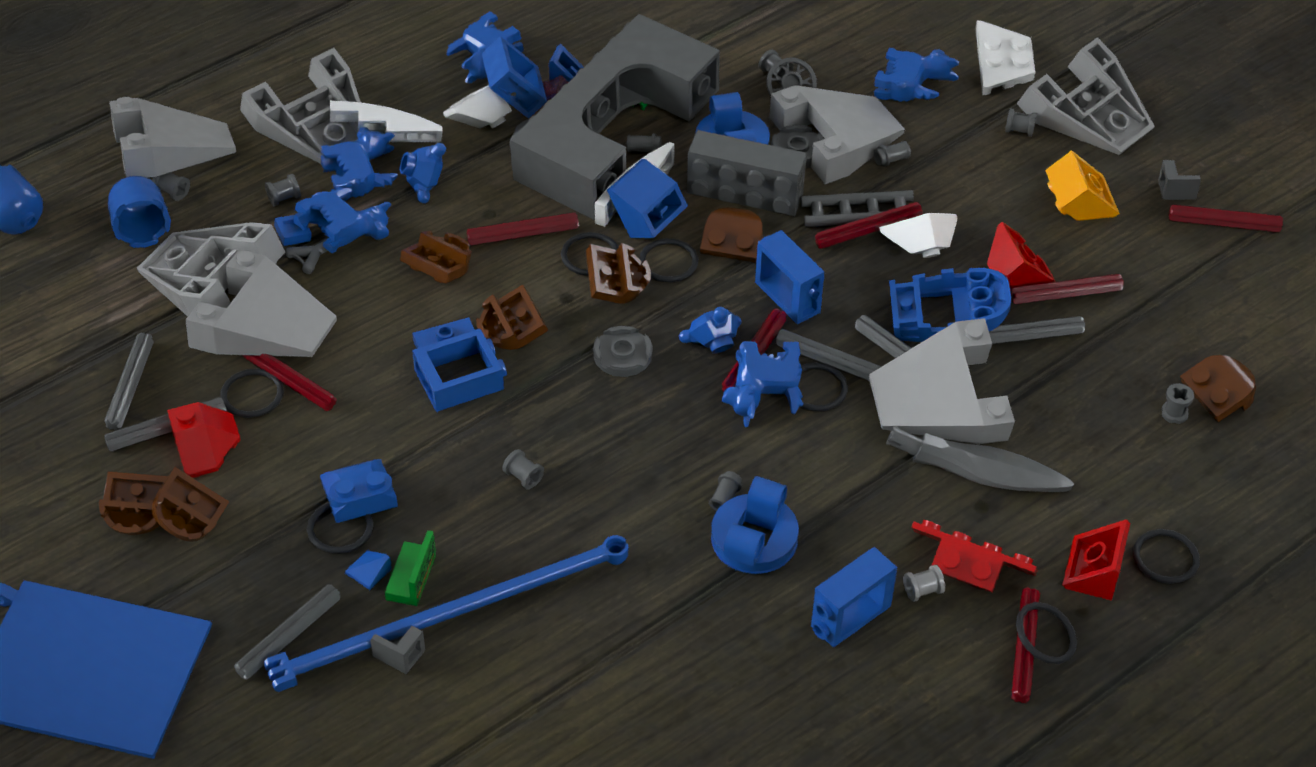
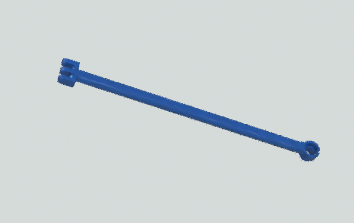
M613 535L606 538L603 545L598 546V548L289 660L286 652L267 658L263 664L268 671L270 680L273 681L272 686L276 692L283 691L298 685L296 675L372 648L370 639L374 634L391 641L404 636L411 626L421 630L606 561L613 565H619L628 557V543H626L624 537Z

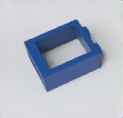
M500 36L482 53L490 89L529 119L547 102L538 66Z
M782 230L758 241L755 283L796 324L821 312L824 271Z
M480 328L412 350L414 370L436 412L504 390L503 377L507 376L505 364L502 359L497 360L492 340L490 338L486 339ZM480 353L487 369L444 383L442 382L435 367Z
M875 547L871 548L815 588L811 627L817 637L822 640L825 639L833 648L891 607L897 566Z

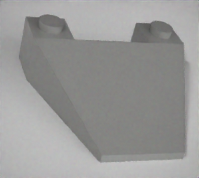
M1098 37L1083 47L1068 65V68L1082 82L1081 85L1069 94H1066L1046 74L1029 86L1017 102V105L1026 114L1037 113L1036 124L1118 155L1155 127L1118 59Z
M335 48L311 59L308 76L318 89L284 106L265 81L242 93L240 111L255 131L320 164L322 145L332 146L341 142L356 141L358 133V122H330V101L360 102L350 68Z
M796 85L771 93L769 118L779 130L791 125L807 126L813 124L825 138L813 143L811 168L824 184L849 176L874 157V150L878 146H888L904 134L905 129L874 96Z
M121 97L116 101H109L113 132L116 142L121 145L126 177H156L236 153V147L227 123L139 98Z
M249 222L172 233L137 267V270L186 316H189L198 302L227 308L231 302L225 293V290L228 288L226 265L238 249L265 255L275 264L285 253V250L273 226L270 224Z
M238 249L226 265L228 293L236 295L227 308L198 302L186 318L188 345L190 348L224 355L269 354L272 356L313 357L337 321L335 314L267 256Z
M985 318L954 322L869 374L882 429L891 431L896 426L898 429L910 434L924 436L927 433L942 439L973 444L1009 440L1015 420L1008 396L977 399L968 365L987 362L992 341Z

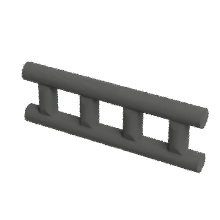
M913 190L801 196V207H811L812 215L805 216V227L836 226L882 213L879 211L878 203L894 202L895 208L904 206L906 202L913 201L914 195ZM867 204L868 212L852 213L850 205ZM839 205L840 214L824 215L822 206Z

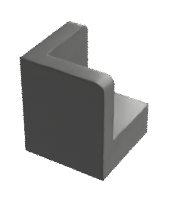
M1163 160L1158 178L1162 199L1196 200L1201 183L1200 176H1178L1174 160Z
M411 626L404 636L391 641L377 634H374L370 639L373 657L404 674L408 673L425 651L423 631L414 626Z

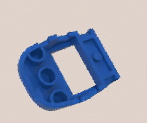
M953 268L941 270V275L925 278V273L912 276L913 282L896 284L895 280L889 281L894 335L902 341L923 342L946 328L931 327L930 323H923L921 297L952 295L955 322L985 318L989 332L1004 321L1011 308L1009 281L1002 273L993 269L970 268L967 273H954Z

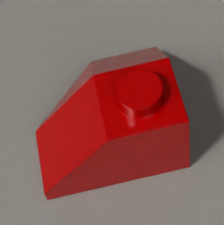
M1001 222L996 229L987 265L989 269L999 271L1008 279L1010 292L1013 287L1056 282L1044 260L1038 254L1035 256L1032 250L1024 244L1026 240L1019 232Z
M200 402L167 410L184 472L192 478L218 471L224 463V457L231 448L235 449L241 441L234 416L229 412Z

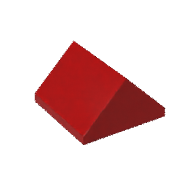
M1126 519L1075 535L1062 585L1068 590L1112 601L1131 523Z

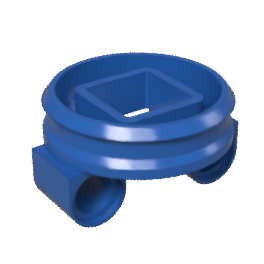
M738 92L710 96L709 110L711 114L700 121L696 132L701 130L769 145L770 134L768 127L757 116L742 111L741 97Z
M755 476L748 494L728 500L716 511L712 521L711 542L715 553L726 565L741 572L760 574L779 569L793 557L798 544L799 526L792 510L784 504L787 498L786 485ZM744 522L773 531L766 546H764L765 533L742 526Z

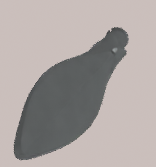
M896 426L891 430L886 442L889 446L891 445L914 455L912 462L940 467L982 485L1035 492H1067L1074 486V483L1069 478L1037 461L991 446L953 442L927 433L921 439L898 429Z

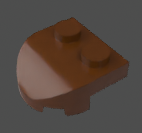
M725 207L713 211L706 220L700 253L756 263L758 241L763 239V227L760 217L752 211L740 208Z
M424 231L420 233L417 244L401 250L400 261L410 265V268L415 271L424 272L432 276L437 282L447 284L466 274L472 251L469 250V242L460 236L447 232L444 237L433 236L432 231Z
M621 243L617 250L590 244L586 250L591 298L621 304L634 300L650 282L651 271L646 260L641 262L634 254L635 249Z
M523 284L499 300L493 294L489 296L482 304L484 310L480 318H476L477 328L482 330L485 338H490L494 346L506 350L519 349L549 331Z
M1225 355L1209 356L1180 375L1181 382L1193 390L1195 398L1217 422H1220L1240 407L1244 411L1247 410L1254 401L1256 391L1255 377L1245 365L1232 357Z
M175 467L156 494L152 503V513L157 523L167 532L181 540L194 542L203 539L216 526L229 501Z
M107 472L104 497L99 499V510L108 526L114 531L126 535L144 534L158 528L160 525L153 516L152 503L168 476Z

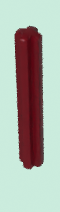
M914 202L818 232L815 235V242L818 248L822 249L879 231L882 226L923 215L920 203Z
M1175 204L1171 205L1169 209V220L1174 222L1280 232L1283 227V217L1280 215Z
M571 212L469 228L466 234L469 245H478L573 230L579 227V220L577 214Z
M1120 274L1018 286L1011 288V300L1013 304H1023L1116 292L1123 289L1124 281Z
M773 309L751 340V342L757 343L760 355L765 353L786 322L787 314L784 310ZM738 361L722 382L723 392L726 388L736 386Z
M242 355L246 360L272 374L282 383L322 409L330 411L336 404L337 399L333 394L272 355Z
M1027 587L1022 590L1020 610L1027 604L1039 602L1040 592L1037 589ZM1038 609L1028 611L1023 621L1025 635L1034 647ZM1018 632L1011 698L1015 702L1027 703L1031 695L1034 656L1024 647Z

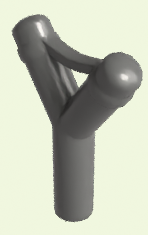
M327 239L314 246L289 247L285 251L287 258L298 260L303 266L302 271L305 274H311L320 256L328 251L323 247V242ZM301 257H307L306 261L304 262Z

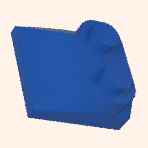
M381 459L339 468L320 475L336 523L398 507L392 478L387 474Z

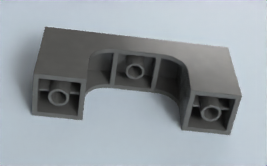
M638 14L631 22L624 26V29L617 36L612 37L609 43L600 52H597L593 59L584 68H581L570 82L564 84L561 90L552 99L548 100L535 116L530 117L523 128L512 135L510 148L513 180L595 220V202L608 186L626 170V147L599 133L623 109L640 104V102L657 106L690 121L707 104L710 96H714L719 91L720 50Z

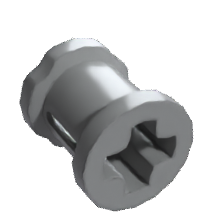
M932 565L929 567V570L912 574L908 572L904 574V588L909 599L913 602L918 601L920 596L933 592L937 594L945 592L944 577L937 565Z

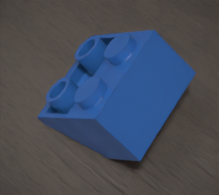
M641 159L607 189L630 238H654L688 207L677 182L646 159Z

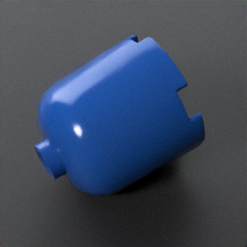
M9 164L3 167L0 165V231L10 235L22 234L37 224L43 212V199L38 191L12 165Z
M142 176L126 177L113 185L108 196V209L116 238L130 243V247L145 248L158 243V238L165 231L168 232L170 230L171 218L159 187L151 179Z

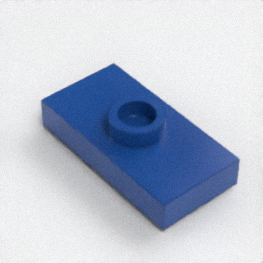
M468 317L414 332L412 336L416 348H420L475 329Z

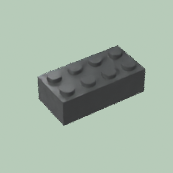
M697 130L688 151L687 193L795 216L801 196H803L807 153Z

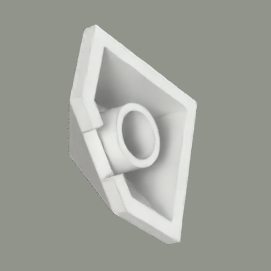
M488 85L451 105L443 114L446 118L477 128L487 125L494 128L506 121L504 116L511 112L512 109L508 102L491 90Z
M927 213L882 226L880 231L911 254H922L923 258L940 255L939 250L950 247L957 223V215Z

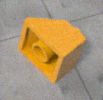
M1072 150L1045 170L1049 178L1048 187L1057 199L1055 205L1063 215L1068 214L1076 221L1116 217L1120 214L1104 175Z

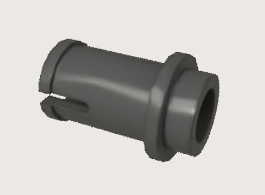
M653 133L652 136L628 135L627 152H652L662 146V137L657 136L656 133Z
M906 141L890 146L880 145L874 150L876 164L883 167L889 166L891 162L907 159L911 156V149Z
M727 471L719 476V485L709 500V505L712 509L717 511L720 506L732 499L735 493L742 489V479L738 474Z

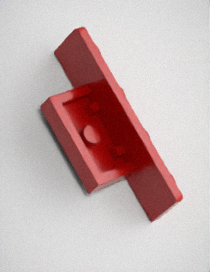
M923 520L922 524L913 521L911 528L915 533L940 541L932 565H937L945 576L993 593L1003 565L1033 576L1037 574V566L1032 565L1033 559L1015 553L1014 557L1002 554V548L994 544L984 542L983 546L972 543V537L964 533L953 531V534L950 535L941 532V526L931 521Z

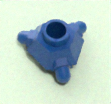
M443 143L419 148L412 153L406 152L402 157L400 173L406 175L407 182L414 188L420 203L424 204L430 200L429 191L437 185L443 168L442 155L446 152V146Z
M717 307L715 310L704 313L692 321L690 329L680 332L679 340L682 343H701L703 346L710 348L713 354L726 351L734 346L732 338L737 335V329L741 325V318L724 307Z

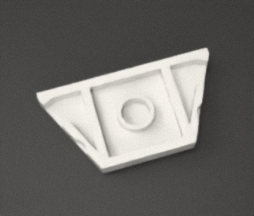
M977 21L976 36L982 95L991 94V89L998 86L1007 89L1019 83L1023 84L1033 81L1035 67L1031 38L983 21Z

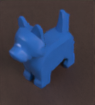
M490 11L481 16L477 22L470 24L468 29H465L463 37L448 45L446 53L448 56L462 50H467L473 54L462 64L463 69H469V74L465 80L466 83H473L477 79L487 78L482 53L500 36L518 51H524L521 42L514 43L521 39L520 31L513 26L501 31L494 24L489 25V23L498 20V17Z
M889 48L886 54V59H889L886 74L878 70L875 77L874 86L878 88L874 91V97L882 100L893 99L899 102L910 101L914 98L929 100L938 97L939 92L922 86L924 80L927 78L940 81L958 80L959 76L952 71V68L958 66L960 62L945 55L940 49H935L930 55L924 57L917 53L897 51L894 48Z
M362 127L357 133L356 141L341 142L332 146H321V165L323 171H336V175H331L334 187L331 190H337V187L352 188L353 190L343 201L348 200L350 197H362L365 193L368 194L374 187L392 185V182L398 177L397 173H374L370 160L394 150L392 145L387 144L395 137L394 133L382 134L379 131H370L369 128Z
M337 187V190L317 192L311 198H305L297 202L295 210L298 213L294 215V223L302 230L307 229L310 223L318 224L321 231L329 237L323 242V247L332 254L337 251V248L349 244L363 235L371 236L376 240L387 237L389 235L387 228L389 217L386 211L391 206V203L384 202L380 205L357 211L343 201L345 197L352 193V188Z
M743 341L739 346L740 350L736 352V360L739 363L736 386L724 390L722 402L733 406L735 413L743 417L744 426L747 428L750 420L754 418L761 394H785L791 413L796 414L799 407H802L804 404L801 400L803 395L798 387L802 374L801 364L799 363V342H784L783 349L785 352H778L777 357L774 358L773 354L769 356L766 353L760 355L756 342Z

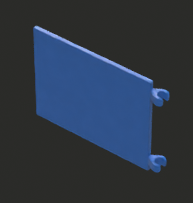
M24 580L19 590L0 583V606H10L0 625V724L154 759L212 627V622Z

